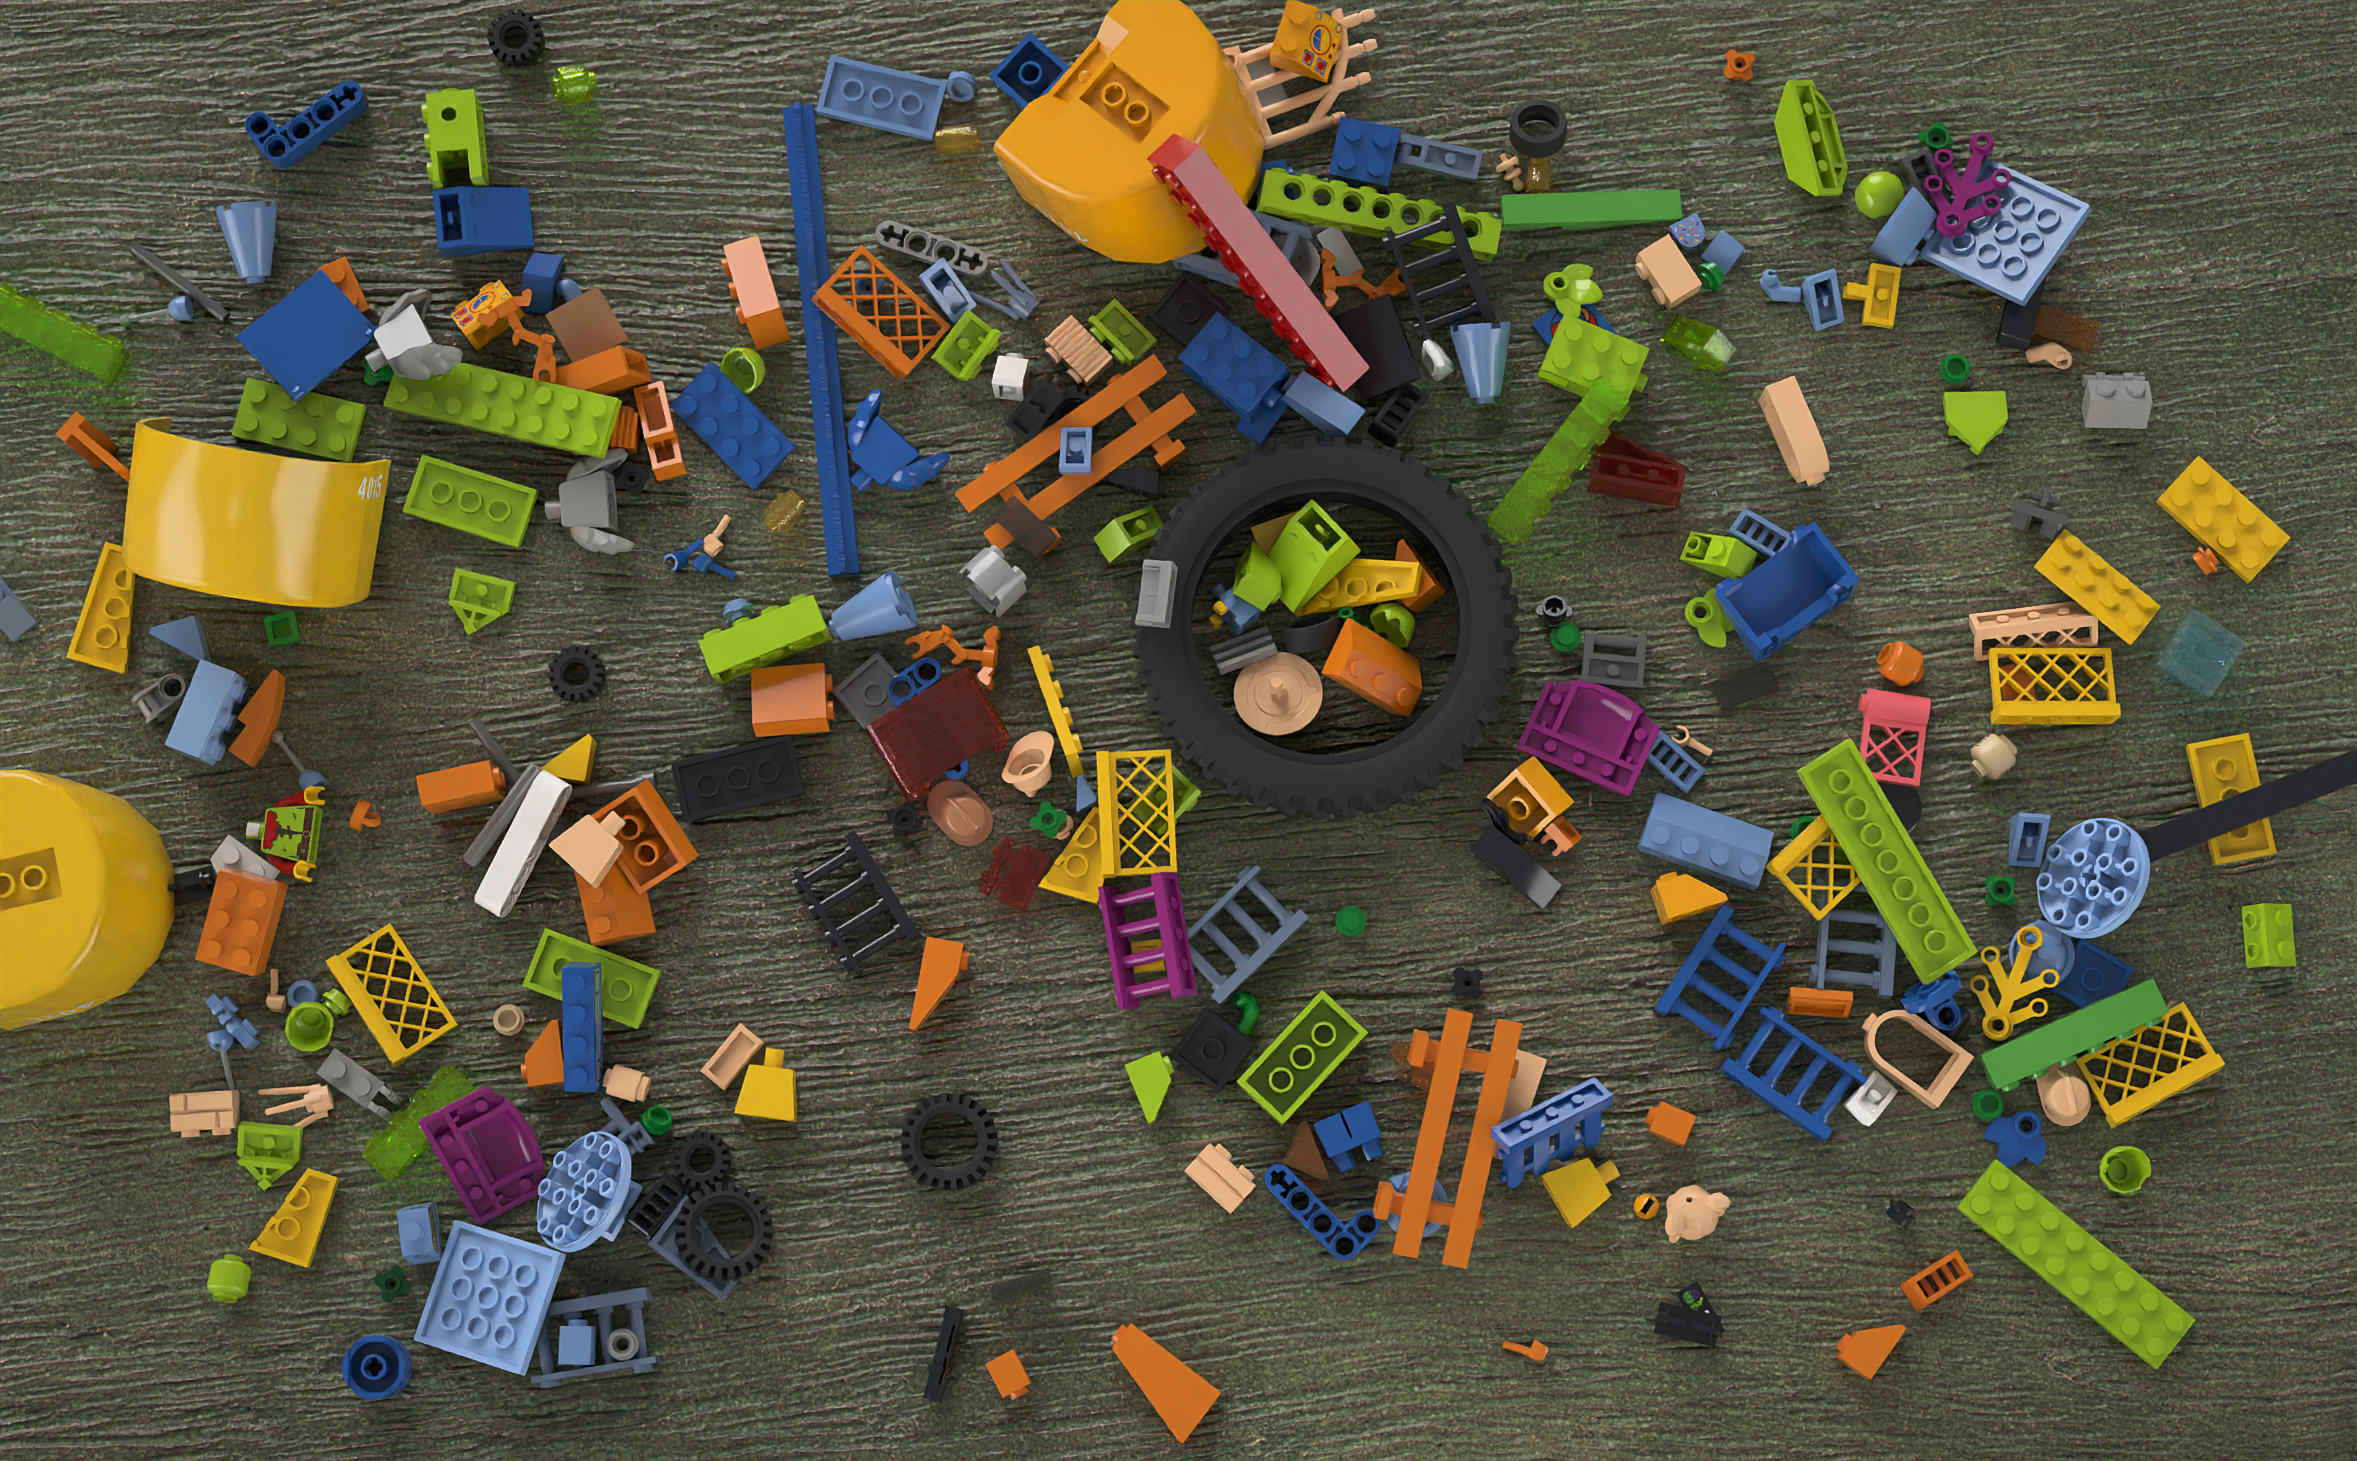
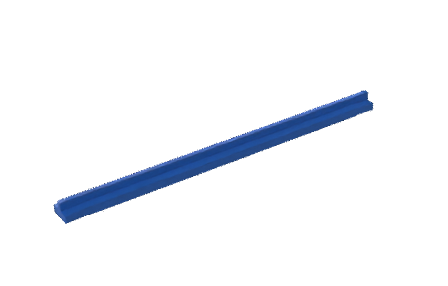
M793 102L794 106L783 107L828 574L829 577L860 574L835 322L811 301L815 293L830 279L813 104L800 105V102Z

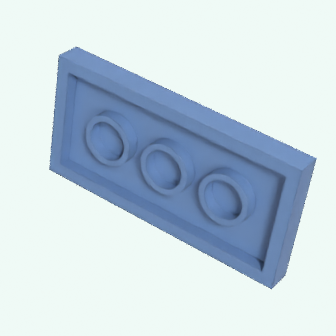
M831 55L816 113L817 115L933 142L946 95L947 82Z

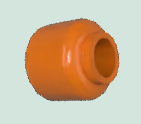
M1897 641L1893 644L1888 643L1881 650L1877 658L1880 674L1902 687L1909 685L1911 682H1918L1925 671V667L1922 666L1923 654L1902 641Z

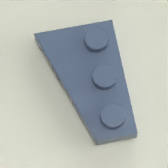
M686 1195L648 1243V1247L724 1302L739 1281L733 1282V1279L727 1280L726 1283H719V1280L713 1279V1282L706 1281L707 1277L703 1275L698 1277L694 1274V1270L691 1267L688 1269L684 1265V1259L682 1257L679 1258L677 1253L678 1247L674 1242V1229L681 1207L685 1200L688 1201L689 1199ZM700 1216L696 1221L694 1232L700 1248L713 1258L721 1260L731 1259L711 1232L707 1223Z

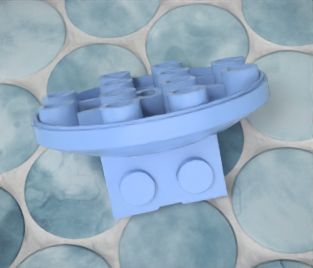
M2110 818L2087 820L2063 834L2055 844L2048 848L2046 858L2036 881L2039 905L2047 921L2060 932L2081 939L2102 936L2123 924L2138 907L2149 881L2150 859L2143 839L2126 824ZM2050 861L2049 869L2047 872H2045L2046 867Z
M590 1132L572 1143L565 1151H559L553 1160V1167L546 1179L542 1180L538 1186L540 1197L537 1207V1230L549 1246L562 1252H575L589 1246L600 1236L612 1242L614 1241L625 1221L624 1219L630 1208L632 1209L643 1189V1186L630 1180L631 1157L626 1144L621 1139L608 1132Z

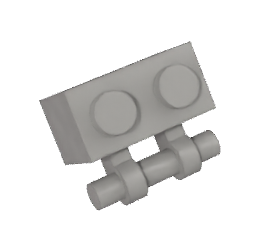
M2095 372L2094 375L2082 376V387H2086L2081 406L2085 427L2147 428L2153 401L2149 381H2145V376H2133V373H2122V376L2106 375L2105 372Z

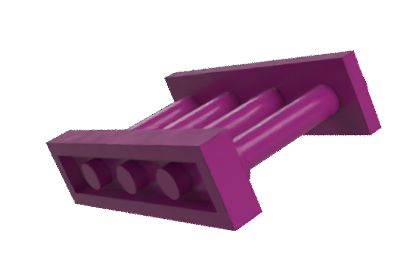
M1159 872L1151 874L1152 885L1150 887L1120 893L1119 887H1098L1100 896L1098 902L1103 913L1115 984L1114 997L1118 1003L1119 1010L1140 1008L1138 997L1168 990L1171 992V998L1198 995L1177 873ZM1155 899L1156 917L1128 924L1125 923L1124 905ZM1160 929L1161 948L1131 954L1128 936ZM1165 960L1167 978L1136 985L1134 966Z

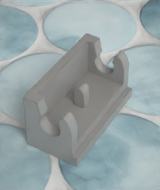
M1144 560L1135 624L1170 628L1178 567L1173 561Z

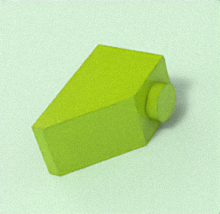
M1150 505L1115 518L1093 539L1099 546L1102 554L1111 563L1131 555L1153 541L1158 528L1162 529L1164 523L1153 506Z
M1254 541L1250 543L1236 562L1233 594L1264 611L1270 602L1274 604L1279 599L1283 591L1281 587L1282 573Z
M1160 1051L1125 1065L1149 1125L1155 1123L1171 1084L1169 1075L1175 1073L1168 1055L1162 1057Z

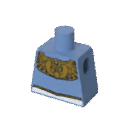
M436 1201L404 1206L397 1212L402 1256L411 1265L441 1261L443 1249Z

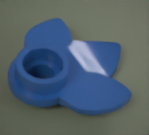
M2019 1111L2012 1118L1999 1117L1985 1131L1984 1138L1999 1143L1997 1147L1998 1159L2006 1167L2016 1165L2025 1157L2033 1164L2039 1165L2046 1153V1143L2040 1135L2042 1123L2039 1116L2032 1111ZM2023 1120L2030 1123V1130L2028 1132H2024L2020 1128V1123Z

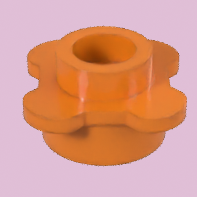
M1729 50L1725 56L1727 65L1723 71L1724 76L1734 80L1743 79L1744 81H1749L1752 79L1753 72L1751 68L1752 63L1755 61L1754 54L1751 52L1743 54L1737 53L1735 50ZM1737 63H1741L1742 67L1738 68Z
M2198 547L2199 551L2192 555V557L2204 574L2207 576L2212 571L2218 572L2215 566L2220 562L2210 548L2203 551L2201 547Z

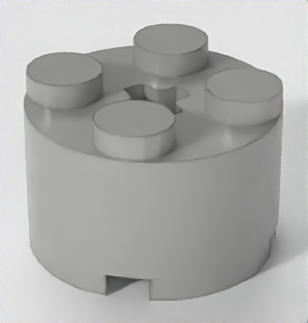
M992 545L990 548L984 547L957 575L961 582L966 578L970 584L966 590L984 609L990 613L995 609L996 617H1001L1027 592L1024 583L1027 577L1017 566L1011 568L1004 560L1005 555L997 546Z

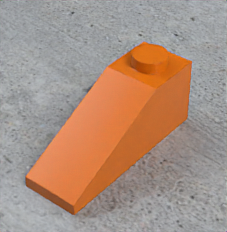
M927 936L909 1026L911 1031L918 1032L958 980L961 969L967 970L970 952L965 951L966 946L964 943Z

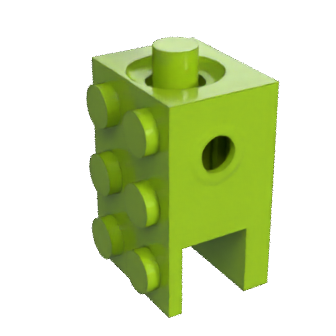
M447 88L439 93L426 94V104L422 105V117L424 123H427L429 133L424 134L426 151L430 153L432 161L427 163V173L429 181H432L433 189L448 188L446 169L469 167L470 178L474 187H490L483 107L475 90Z
M1565 313L1562 321L1560 320L1536 378L1620 413L1627 405L1632 390L1634 389L1642 393L1649 376L1640 371L1650 348Z

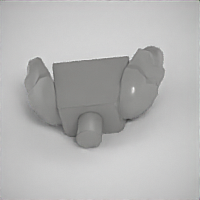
M420 288L412 292H406L394 305L385 310L380 319L379 327L374 332L380 348L365 356L373 372L389 364L398 377L405 376L414 380H427L431 376L448 373L452 368L461 363L463 352L459 348L436 344L423 321L432 299L430 291Z
M624 448L607 450L604 459L592 456L581 458L570 469L566 482L559 485L560 500L545 502L547 518H561L562 526L570 530L573 539L581 547L591 552L601 551L613 555L618 552L632 551L635 545L634 542L610 534L619 533L615 479L610 473L627 459L628 453Z

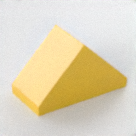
M587 734L541 768L564 782L583 785L590 784L597 743L590 734Z

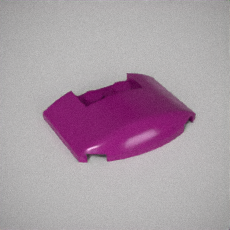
M1570 680V682L1555 685L1554 681H1548L1543 688L1516 749L1530 757L1535 756L1538 761L1544 764H1550L1597 784L1603 789L1630 797L1660 729L1656 723L1655 726L1652 724L1640 706L1612 689L1578 680Z
M485 1085L418 1120L421 1129L476 1226L539 1195L538 1186L543 1180L544 1162L538 1141L520 1111L508 1099L492 1091V1088Z

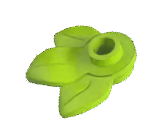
M1586 264L1568 265L1562 272L1548 274L1543 282L1544 293L1550 300L1555 301L1557 310L1563 315L1566 313L1579 318L1581 305L1598 302L1603 297L1599 286L1590 280L1593 268ZM1553 283H1560L1563 287L1558 288Z
M1712 588L1704 597L1694 598L1687 604L1685 618L1690 625L1698 629L1702 641L1712 647L1724 648L1726 646L1725 632L1735 629L1714 597L1717 590ZM1695 609H1703L1705 611V617H1696L1694 613Z

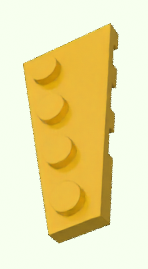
M105 541L66 657L128 675L136 573L128 570L122 563L123 546Z
M1353 558L1295 615L1298 617L1338 610L1342 607H1355L1417 596L1422 565L1419 562Z

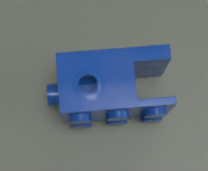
M1219 312L1213 315L1178 357L1184 363L1181 366V371L1250 424L1254 422L1267 405L1274 409L1283 398V394L1279 391L1289 380V371L1286 364Z

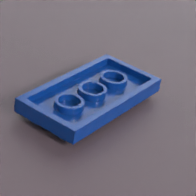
M709 362L670 405L752 490H758L797 447L713 362Z

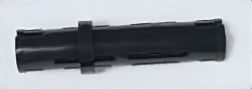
M945 1305V1312L932 1364H928L927 1370H930L923 1395L924 1399L943 1402L948 1375H952L953 1369H950L963 1314L965 1313L963 1309Z

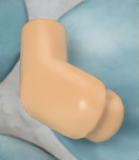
M2054 342L2028 348L2026 351L2030 364L2046 360L2057 368L2067 369L2073 361L2070 352Z

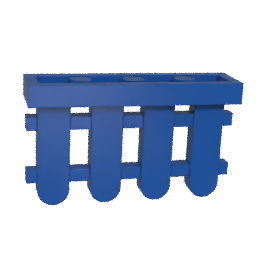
M1593 1077L1492 1127L1491 1138L1501 1147L1498 1150V1157L1503 1161V1171L1498 1173V1179L1502 1183L1505 1182L1510 1188H1514L1522 1182L1525 1171L1531 1169L1536 1175H1540L1548 1169L1549 1159L1556 1156L1561 1162H1566L1574 1155L1575 1146L1581 1143L1587 1149L1594 1148L1600 1141V1134L1605 1132V1125L1601 1122V1111L1613 1104V1095ZM1580 1122V1132L1575 1134V1124ZM1554 1135V1145L1549 1147L1550 1136ZM1528 1148V1158L1524 1159V1149Z

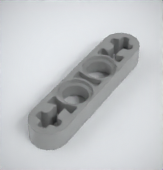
M883 221L876 228L877 242L881 248L933 265L940 260L938 258L939 250L943 247H950L955 251V256L952 260L947 261L954 273L976 279L985 275L988 270L987 256L980 249L895 221ZM890 229H894L895 236L902 239L904 237L903 234L908 233L904 239V247H900V240L895 238L885 242V237L882 233H888ZM917 237L923 238L926 241L925 249L921 252L912 251L909 248L912 239ZM960 252H964V259L969 261L979 257L982 266H976L975 270H971L970 264L962 260L961 266H956L960 260Z

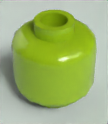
M226 1254L224 1259L212 1262L207 1281V1290L213 1294L212 1298L224 1303H236L237 1299L246 1296L251 1277V1268L243 1263L242 1257L232 1254Z

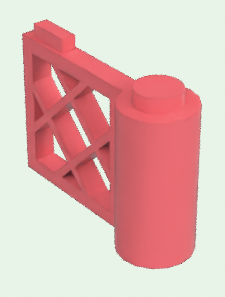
M1870 688L1866 694L1861 693L1858 712H1863L1864 720L1860 754L1865 762L1866 759L1876 754L1884 764L1885 768L1880 772H1871L1877 782L1914 788L1919 787L1926 726L1931 706L1930 698ZM1870 726L1882 728L1889 738L1879 746H1876L1869 737ZM1904 732L1918 734L1917 745L1909 751L1905 749L1897 738ZM1893 742L1903 755L1890 764L1880 749ZM1868 745L1872 749L1869 753H1867ZM1916 751L1915 760H1914L1913 757L1911 756V754ZM1906 758L1914 768L1913 778L1901 777L1894 769V766ZM1889 771L1892 775H1887L1884 773Z

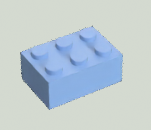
M200 659L165 745L181 755L214 767L216 761H220L225 753L226 744L224 742L228 732L231 733L237 724L238 716H236L238 708L248 698L250 691L248 687L249 682L234 671Z

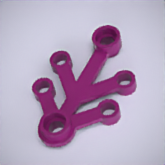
M1979 132L1972 136L1968 147L1971 157L1962 180H1960L1952 165L1953 154L1951 151L1940 149L1935 154L1934 165L1941 170L1955 197L1952 206L1949 205L1941 191L1943 181L1939 176L1930 175L1925 180L1924 191L1931 196L1939 212L1936 227L1947 238H1955L1962 235L1966 230L1967 223L1986 215H1996L1999 212L2001 201L1995 195H1988L1983 199L1981 205L1963 211L1967 201L1995 189H2005L2011 180L2010 172L2001 168L1997 169L1991 178L1973 185L1982 160L1988 158L1994 148V140L1987 133ZM1983 140L1987 142L1988 145L1980 146L1978 145L1977 141ZM1945 156L1949 161L1942 163L1938 160V157ZM2003 176L2006 178V181L1999 182L1996 177ZM1935 182L1938 188L1932 189L1928 186V183ZM1993 202L1996 208L1990 209L1986 206V203ZM1947 219H1955L1957 221V224L1950 225L1948 224Z

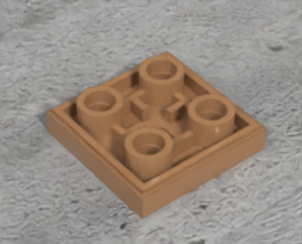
M598 286L544 315L571 363L611 349L628 339Z

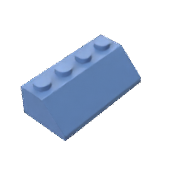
M1657 791L1637 850L1754 891L1759 886L1765 869L1774 832Z

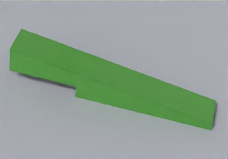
M1680 189L1501 195L1500 198L1502 231L1561 226V229L1682 220Z

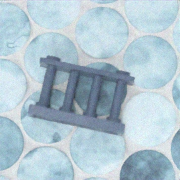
M1250 210L1268 235L1271 231L1288 235L1282 253L1290 263L1300 237L1309 241L1312 240L1310 228L1302 221L1291 219L1289 222ZM1198 251L1172 260L1174 267L1177 269L1186 270L1187 272L1240 288L1237 284L1240 279L1235 273L1231 274L1222 265L1220 260L1223 257L1219 252L1213 259L1203 257L1202 253Z
M1257 864L1252 869L1248 866L1245 867L1235 877L1238 883L1187 931L1188 940L1191 941L1203 930L1235 963L1234 967L1237 970L1229 978L1225 975L1221 976L1189 943L1192 964L1213 985L1211 988L1215 992L1211 995V998L1219 1007L1309 919L1301 909L1295 914L1291 910L1288 912L1256 879L1261 873V868ZM1245 887L1280 920L1278 924L1281 928L1273 935L1270 932L1265 933L1233 900ZM1224 908L1257 941L1256 946L1259 949L1251 957L1247 953L1244 955L1211 922Z
M1823 868L1822 873L1818 872L1816 886H1828V868ZM1833 877V886L1845 887L1850 883V878ZM1862 881L1852 890L1868 893ZM1816 890L1821 891L1820 910L1827 904L1828 890ZM1832 908L1819 920L1815 965L1810 966L1809 983H1814L1813 989H1824L1825 981L1871 986V989L1876 990V998L1888 999L1893 996L1897 940L1879 909L1877 912ZM1829 920L1876 924V928H1880V940H1875V943L1828 938ZM1827 951L1873 955L1875 959H1878L1877 971H1873L1871 974L1825 969Z
M643 1287L550 1303L537 1339L542 1375L531 1377V1383H540L542 1389L560 1386L559 1379L634 1367V1373L653 1370L652 1364L661 1363L660 1356L648 1357L641 1308L644 1307V1301L651 1300L650 1288ZM625 1305V1310H629L631 1330L637 1335L639 1340V1348L635 1354L636 1360L617 1363V1359L613 1358L607 1349V1340L613 1332L610 1313H613L612 1307ZM594 1310V1315H598L605 1365L586 1368V1365H573V1370L555 1373L548 1323H551L550 1317L563 1315V1321L567 1320V1326H569V1320H579V1318H582L581 1312Z

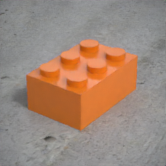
M233 867L219 870L195 959L253 977L265 973L289 884Z

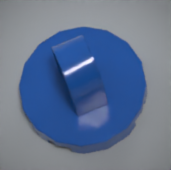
M1949 970L1942 975L1943 978L1934 980L1928 985H1923L1920 981L1904 993L1906 998L1900 1000L1906 1012L1915 1014L1924 1011L1934 1027L1943 1030L1954 1029L1961 1020V1012L1952 996L1962 986V981L1954 970ZM1943 1007H1948L1951 1012V1019L1946 1024H1942L1938 1018L1939 1011Z

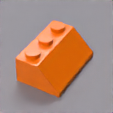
M1351 618L1346 619L1321 673L1390 714L1410 717L1422 691L1419 659Z
M648 778L591 815L600 824L614 811L626 822L614 836L624 846L616 861L639 895L699 856Z
M617 861L614 862L596 889L574 869L590 942L593 946L601 947L657 933L647 891L639 895Z

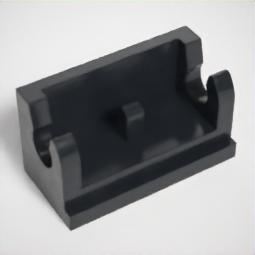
M1049 371L1045 372L1004 423L1027 442L1032 439L1065 397L1066 387L1064 385L1057 386L1052 381L1054 375Z

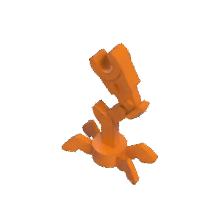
M1326 248L1322 250L1319 256L1320 264L1323 265L1320 270L1321 292L1324 299L1322 306L1328 313L1334 308L1339 299L1335 293L1336 287H1356L1369 297V301L1387 293L1392 294L1394 298L1407 291L1404 283L1398 280V276L1401 275L1399 268L1395 269L1379 287H1374L1361 278L1364 273L1363 268L1356 270L1352 275L1335 276V270L1332 267L1337 258Z
M528 288L522 291V296H514L490 309L488 315L482 313L477 317L478 322L493 326L497 318L500 319L506 316L514 331L512 341L515 346L520 339L537 345L539 348L533 371L534 381H538V374L541 370H548L550 372V382L554 383L556 379V358L553 355L551 343L556 341L555 338L547 333L538 335L525 330L515 313V310L520 308L519 306H529L532 296L531 289Z
M942 625L943 630L934 632L928 630L906 639L905 644L907 647L914 644L920 645V650L912 655L914 661L923 659L942 644L947 645L956 655L951 661L953 665H960L966 660L980 661L982 670L977 676L990 691L994 689L992 677L995 674L998 662L999 645L997 640H1000L1002 632L997 626H992L983 634L987 644L984 646L983 651L962 648L953 638V631L947 625Z

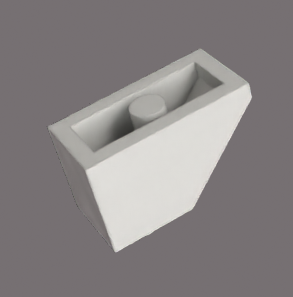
M1007 353L1006 356H998L992 378L995 398L1023 401L1026 397L1030 363L1029 359H1024V355Z

